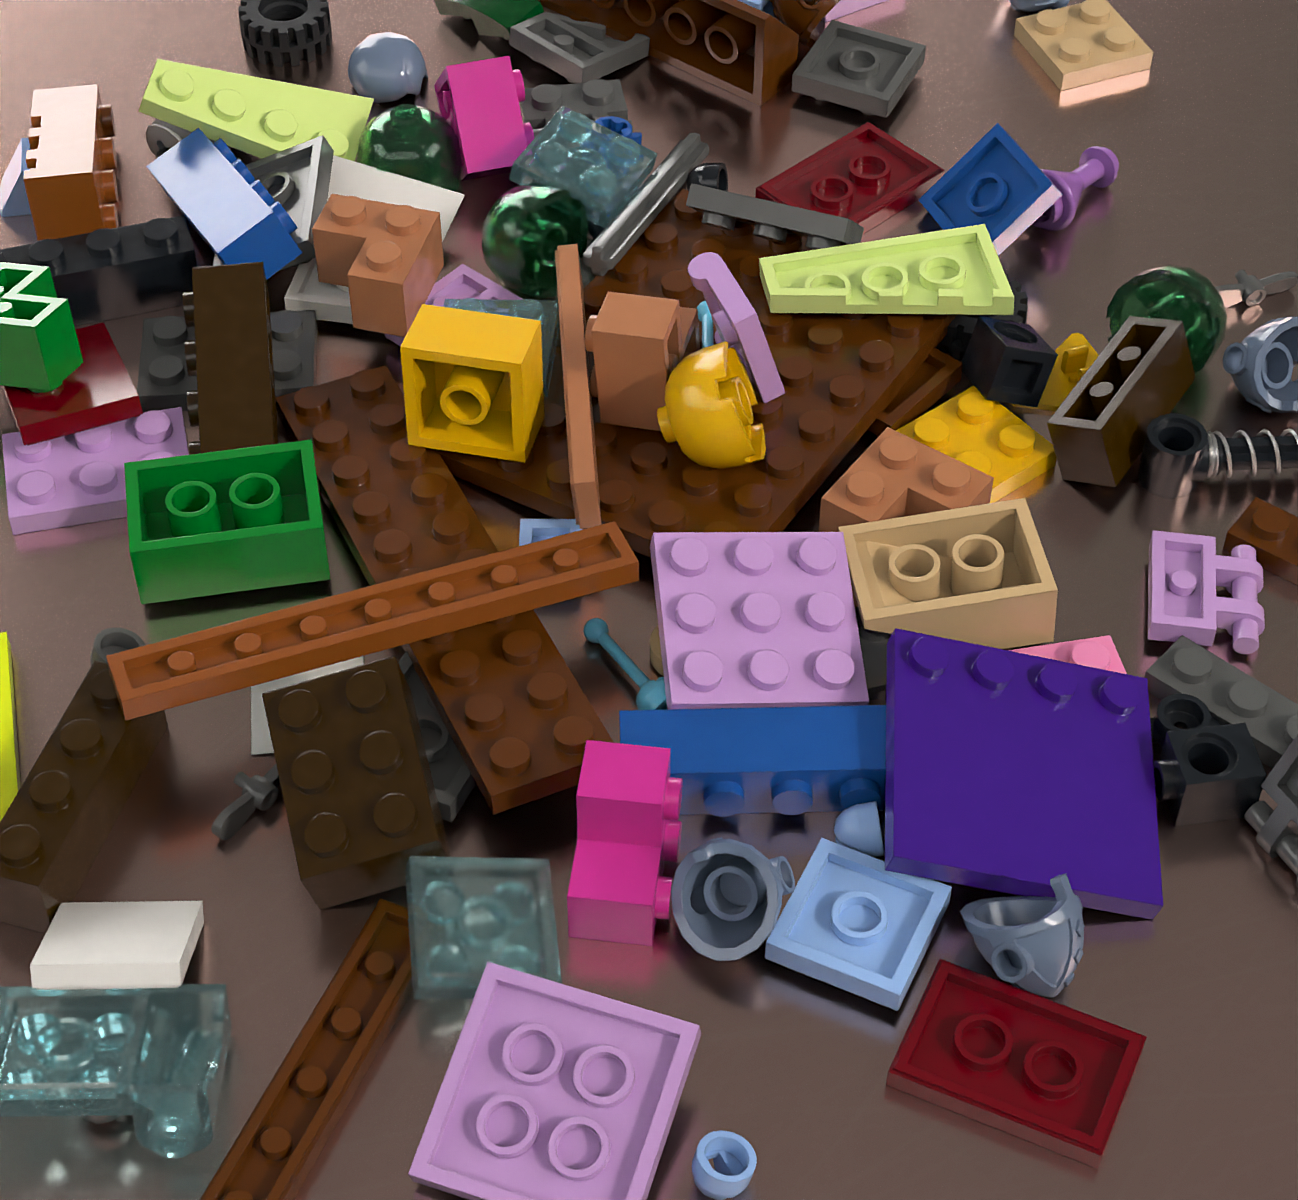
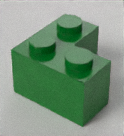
M0 262V385L28 388L33 393H45L55 390L62 385L63 380L84 363L68 299L57 298L50 267Z

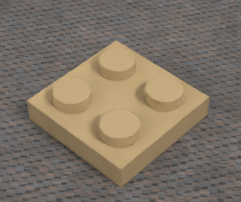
M1086 0L1083 3L1054 10H1043L1037 14L1016 18L1014 36L1061 91L1147 70L1151 67L1153 51L1107 0Z

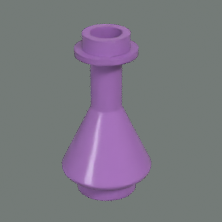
M1092 146L1081 154L1079 167L1072 172L1041 169L1063 195L1032 225L1050 231L1066 228L1074 218L1082 191L1090 185L1104 188L1115 181L1119 169L1116 155L1108 148Z

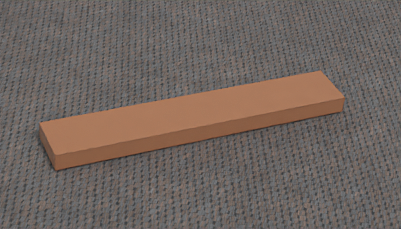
M570 244L557 246L555 262L570 486L576 525H579L580 529L602 525L592 396L590 393L589 355L585 347L586 317L578 245Z

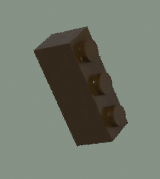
M1129 316L1048 420L1047 426L1062 479L1111 487L1118 485L1142 452L1147 427L1150 422L1160 415L1170 414L1196 378L1183 321Z

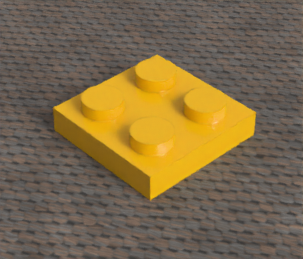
M975 386L968 388L896 430L994 477L990 503L997 502L1056 465L1057 458L1052 443L998 401L985 399Z

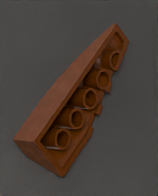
M538 0L542 6L575 21H588L605 25L606 35L616 40L626 42L632 39L635 33L646 35L650 38L648 55L759 106L765 104L792 82V74L797 68L799 35L772 15L738 0Z

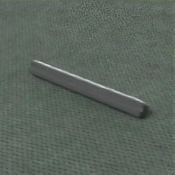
M689 133L684 140H680L585 250L582 257L583 264L591 267L593 275L604 276L609 269H613L687 181L690 172L698 167L708 156L709 145L701 141L700 134Z

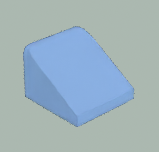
M21 138L1 180L0 215L2 217L31 215L23 180L24 171L30 170L27 169L26 151L31 150L29 138Z

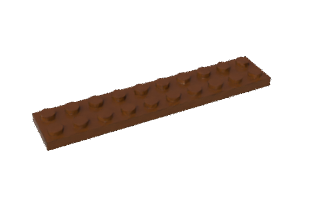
M386 365L374 369L361 370L351 376L317 386H307L296 392L276 397L278 416L292 442L312 439L319 492L370 586L499 552L438 450L408 445L404 394ZM534 609L402 645L405 652L407 651L413 667L493 815L578 785L586 740L614 743Z

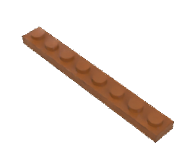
M613 521L106 656L110 677L126 721L639 581V561L617 523Z

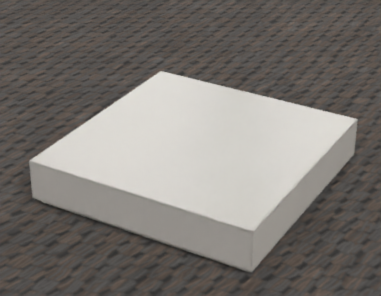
M203 901L61 903L30 964L32 988H37V990L178 988L182 985L204 924Z

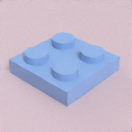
M821 838L794 892L791 894L777 920L775 928L766 941L765 959L898 1011L949 905L952 887L933 879L885 871V861Z

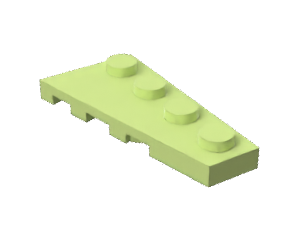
M157 59L138 112L191 132L199 128L207 138L214 141L221 138L227 146L261 159L323 135L334 150L333 155L355 161L374 99Z
M985 224L759 258L760 278L771 313L1013 315L1014 295Z

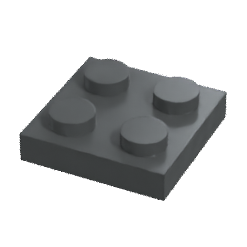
M831 20L792 74V91L811 96L819 101H829L857 109L865 114L887 118L923 65L926 45Z

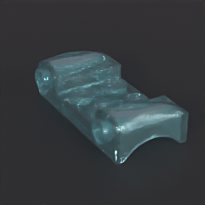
M182 984L178 988L37 990V988H32V986L0 987V1117L133 1115L138 1141L141 1145L160 1156L181 1158L206 1148L213 1138L232 1028L226 984Z

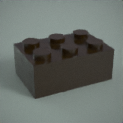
M395 656L262 693L300 880L320 910L454 871L411 689Z

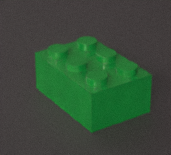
M312 439L124 463L129 553L141 604L331 580Z

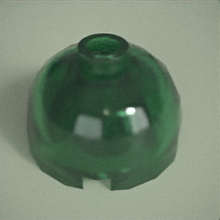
M403 104L387 109L370 120L359 138L358 163L375 167L379 171L398 174L451 191H456L459 186V175L462 168L459 137L455 135L453 128L446 118L431 109L411 104Z
M530 183L509 189L497 199L483 223L482 251L486 265L501 284L541 300L558 294L555 262L557 246L577 244L580 258L583 257L587 247L588 220L585 206L581 200L572 198L570 196L571 192L541 183Z
M1169 264L1144 270L1118 288L1107 307L1106 319L1110 317L1109 327L1112 334L1108 337L1109 342L1129 316L1183 321L1195 374L1211 362L1225 339L1227 314L1222 296L1209 279L1192 268Z

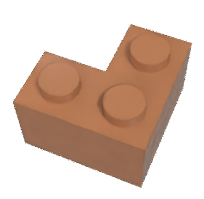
M331 194L312 228L319 282L349 288L353 328L405 337L421 305L425 304L444 266L440 212L414 208L409 205H396L361 199L356 196Z
M607 292L598 315H591L589 317L585 331L586 350L594 354V366L590 378V393L592 397L598 398L601 423L661 431L657 418V409L666 406L665 386L673 368L686 356L700 350L698 309L680 307L679 300Z
M887 427L821 498L819 532H838V527L989 504L994 477Z

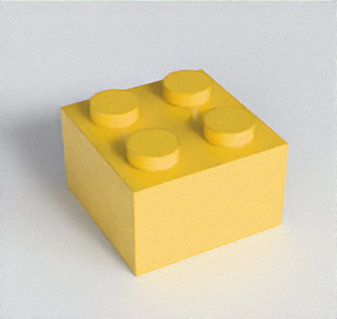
M422 304L400 346L408 445L525 463L544 421L541 321Z

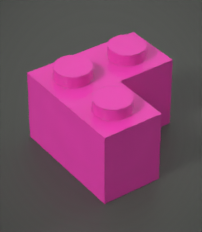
M510 56L446 66L434 87L444 137L452 135L461 181L524 170L531 163L529 155L536 153V144L530 122L523 123L519 102L525 101L524 81L519 69L512 70Z
M586 740L576 794L577 844L567 894L568 937L652 946L656 919L669 920L672 905L671 889L673 877L663 876L665 861L677 863L679 858L682 821L678 820L683 787L682 778L670 777L671 748Z

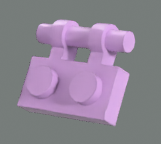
M1153 530L1149 544L1147 639L1176 642L1183 635L1198 645L1212 646L1216 630L1221 628L1226 629L1233 636V649L1236 652L1251 654L1257 651L1259 648L1258 636L1265 629L1264 609L1257 599V594L1263 589V567L1256 561L1255 548L1250 545H1238L1232 549L1231 556L1216 555V537ZM1216 586L1225 587L1232 594V598L1217 597Z

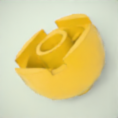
M724 341L702 348L686 356L673 368L665 386L666 406L657 409L658 423L666 442L672 443L677 441L682 452L689 459L705 467L724 469L764 459L766 445L763 424L759 423L751 426L753 424L751 406L758 403L746 368L734 347L728 349V342Z

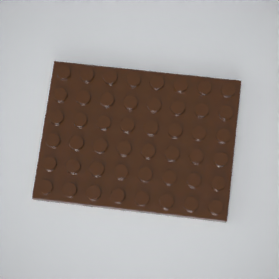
M682 189L662 209L613 269H609L604 276H596L583 289L586 326L591 315H598L608 291L679 300L680 307L696 309L701 302L706 300L703 292L693 286L688 273V265L699 254L705 252L716 253L722 257L756 311L786 393L764 403L752 384L758 404L751 406L753 413V424L751 426L759 423L763 424L766 445L764 459L724 469L698 465L682 452L677 441L667 443L661 431L601 423L598 398L592 397L601 523L605 524L615 521L631 549L650 558V543L653 533L782 532L876 420L880 412L887 407L927 359L931 350L936 348L947 335L948 325L958 314L771 313L760 278L759 258L812 250L805 247L807 238L788 234L786 243H781L753 235L755 226L736 222L734 231L701 223L703 214L686 206L689 191ZM558 314L541 331L544 421L526 462L438 450L453 476L554 518L575 519L569 474ZM698 319L700 349H702V322ZM713 323V331L715 336V332L717 331V329ZM588 351L591 378V373L594 366V354L593 352Z

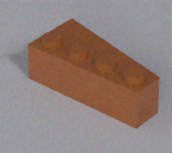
M98 84L34 90L31 109L32 128H29L28 134L31 150L26 151L27 169L30 170L24 171L23 180L37 240L58 239L90 233L102 228L112 229L119 227L115 203H113L118 202V192L113 170L117 169V161L113 137L116 136L112 105H102Z

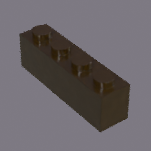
M263 262L193 267V291L183 292V310L186 327H195V340L185 341V359L188 376H197V390L187 391V408L190 426H199L200 441L189 442V455L279 444L270 295Z
M94 661L0 822V922L46 934L60 904L71 903L75 898L168 727L165 710L125 721L110 677L108 663Z

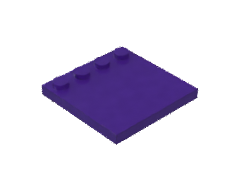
M895 628L887 642L885 871L1026 897H1056L1050 884V879L1066 873L1073 893L1079 896L1083 907L1153 920L1163 907L1147 678Z

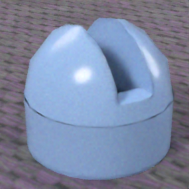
M877 802L856 804L844 809L835 821L834 834L836 836V843L872 857L885 856Z
M724 1130L710 1132L700 1140L692 1159L694 1184L705 1196L712 1199L725 1200L726 1198H733L742 1193L749 1185L757 1164L756 1153L745 1138L734 1132ZM713 1158L715 1170L709 1163V1159Z

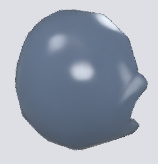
M392 32L368 36L353 50L348 64V77L359 96L373 98V102L377 104L396 101L407 93L418 95L423 78H428L425 60L419 47L410 38Z

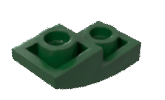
M434 0L440 15L462 16L463 19H472L479 35L502 37L504 40L510 39L511 26L544 12L542 4L538 0Z

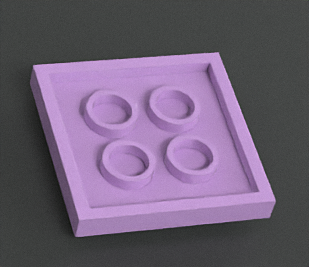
M843 532L653 533L650 553L667 710L868 705V690Z
M487 961L410 1167L409 1177L413 1182L469 1200H647L701 1037L700 1025Z

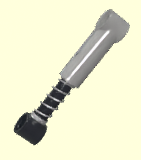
M1170 413L1160 415L1153 419L1147 427L1138 469V479L1141 485L1150 493L1159 497L1174 499L1190 494L1198 482H1204L1206 478L1210 477L1213 479L1221 471H1226L1227 477L1230 478L1232 470H1250L1251 476L1254 477L1258 469H1274V473L1278 477L1281 469L1298 468V435L1290 428L1284 430L1280 436H1273L1269 430L1263 429L1256 437H1249L1245 431L1239 430L1232 438H1225L1219 431L1207 432L1204 426L1196 419L1184 414ZM1265 433V434H1268L1269 437H1260V436ZM1291 433L1293 436H1285V434ZM1240 434L1244 435V437L1236 438Z

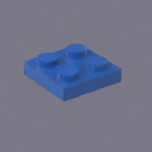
M997 123L919 201L943 230L985 224L999 256L1050 208L1063 193L1011 135Z

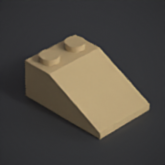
M1025 498L838 527V532H843L850 579L864 629L892 634L894 629L897 628L998 649H1009L1054 641L1058 589Z

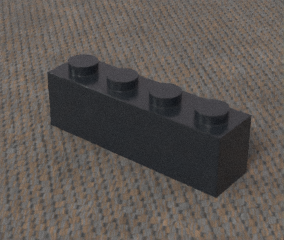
M185 215L171 218H155L144 223L112 229L102 228L90 233L58 239H43L32 244L0 249V262L50 267L57 298L68 299L74 326L183 306V292L193 291L192 268L198 267Z

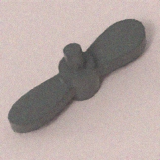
M1239 270L1235 274L1238 284L1213 287L1203 294L1201 300L1206 309L1211 312L1226 309L1241 301H1244L1249 306H1254L1262 302L1268 294L1280 293L1298 284V274L1288 271L1258 279L1254 275L1248 276L1245 270Z
M276 764L263 777L254 775L250 778L243 772H239L235 776L234 783L243 789L242 796L232 802L217 816L211 828V832L221 840L232 838L242 828L256 808L266 811L274 804L279 794L277 787L280 785Z

